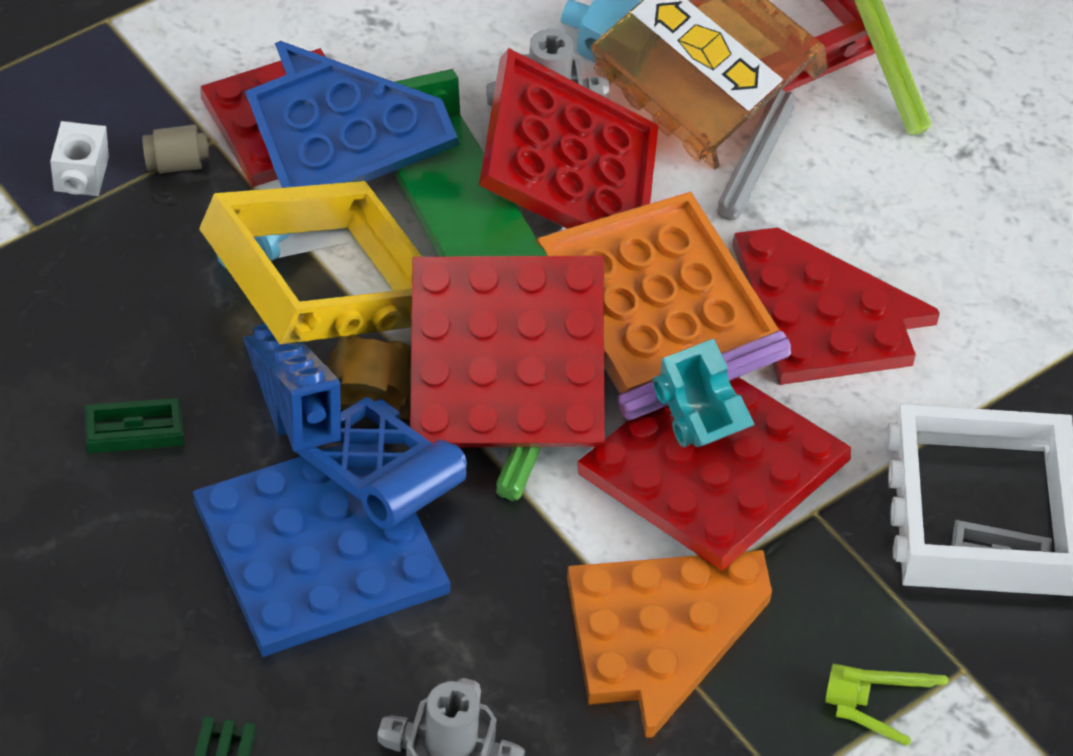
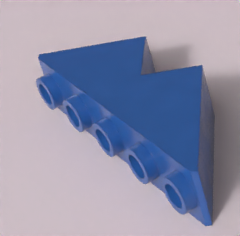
M265 323L254 327V335L243 337L278 436L287 434L293 452L340 441L339 379L304 342L279 344Z

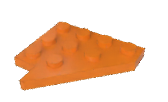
M763 550L745 551L723 571L699 555L568 566L567 580L588 705L639 700L645 738L654 737L770 602L772 588Z

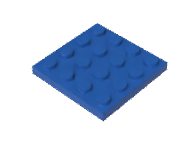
M344 443L321 451L343 452ZM350 443L349 452H378V443ZM303 457L291 459L193 491L196 509L262 657L450 593V580L416 512L391 529H383L370 519L358 498ZM348 466V471L360 480L377 470V467Z

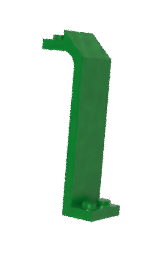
M449 69L394 81L442 99L460 143L458 146L392 172L438 256H547L543 248L536 242L537 238L516 204L479 186L484 152L460 114L459 79L455 71Z

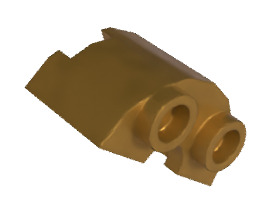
M357 335L339 338L337 347L330 353L327 368L340 382V409L346 410L365 397H369L374 402L382 399L400 412V418L410 419L411 347L400 341L386 343L375 339H362Z

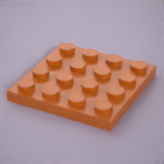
M691 191L539 237L536 240V243L543 248L547 256H604V368L620 394L651 382L653 377L661 374L662 358L711 339H715L720 352L723 353L773 332L780 331Z

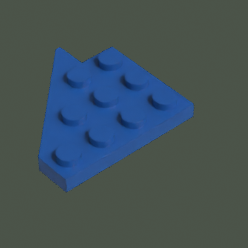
M283 41L276 42L275 46L287 75L245 91L282 188L359 181L368 182L460 145L442 99Z

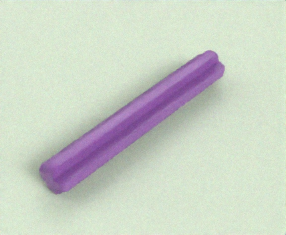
M776 331L721 353L728 367L729 381L787 358L791 354V344L782 331ZM652 381L628 392L621 393L617 397L618 409L627 421L668 406V403L662 404L657 398Z

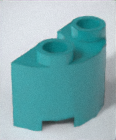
M715 339L662 358L661 374L652 379L657 398L662 404L668 403L675 419L672 422L673 431L682 447L691 444L700 447L755 425L741 395L736 394L731 387L727 372L728 367Z

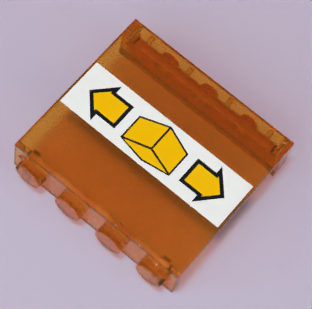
M642 0L591 45L595 60L593 69L599 77L608 79L609 85L614 83L623 90L622 93L625 99L636 110L640 111L644 108L651 114L653 122L659 125L658 128L667 136L674 134L680 139L685 151L695 161L701 162L704 160L715 170L720 166L716 148L801 71L804 70L816 79L827 69L825 46L769 0Z

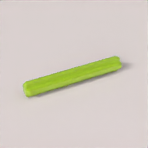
M854 0L907 133L913 136L927 131L931 127L930 118L882 0Z

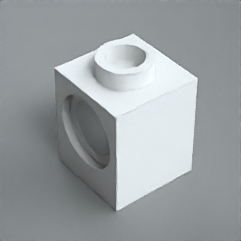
M61 121L50 160L54 191L75 195L99 196L109 159L106 126Z

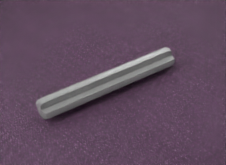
M783 89L774 91L718 201L717 213L721 217H727L730 220H736L740 217L794 108L796 98L792 92H785Z

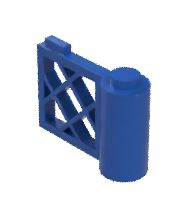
M365 397L340 413L341 440L333 443H344L343 452L321 451L317 446L296 451L297 454L358 498L370 519L383 529H391L462 483L467 474L466 457L457 445L450 444L445 440H437L431 443L400 420V412L382 399L374 402L369 397ZM366 416L379 425V429H351L353 424ZM350 443H378V452H349ZM384 444H406L411 449L405 453H384ZM348 466L377 467V470L360 480L348 471Z

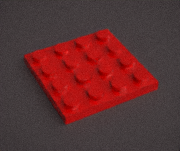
M508 48L499 60L479 186L567 229L650 204L659 125Z
M604 256L412 257L410 428L431 443L437 440H445L458 447H605Z
M740 377L729 382L735 393L741 395L755 425L700 447H696L693 444L682 447L675 437L672 422L675 419L668 405L625 422L605 438V447H594L577 461L578 475L721 571L851 460V446Z

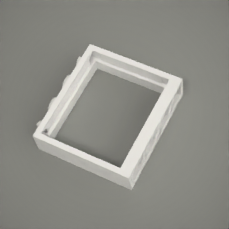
M900 404L896 423H888L886 449L887 451H893L895 458L890 461L888 484L889 488L897 489V497H893L891 504V525L899 526V535H896L894 539L893 559H896V562H901L903 585L1073 596L1072 415ZM917 443L1044 452L1055 552L924 544Z

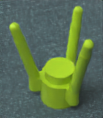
M833 663L825 703L838 705L836 717L853 720L889 739L908 746L911 744L909 736L856 710L857 704L867 706L871 684L930 688L934 685H946L949 679L945 675L863 670Z

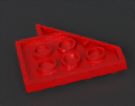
M778 227L734 233L732 245L741 271L778 329L786 335L791 344V354L787 358L772 363L779 385L913 366L916 354L906 329L937 325L940 314L938 308Z

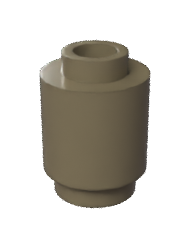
M196 125L154 129L153 134L143 135V150L147 171L158 170L159 174L197 170L202 169L201 160L210 159L206 132L198 133Z

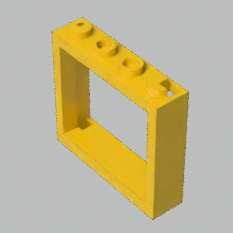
M366 181L214 193L199 229L279 344L412 328V257L422 256ZM348 228L394 291L299 302L254 237Z

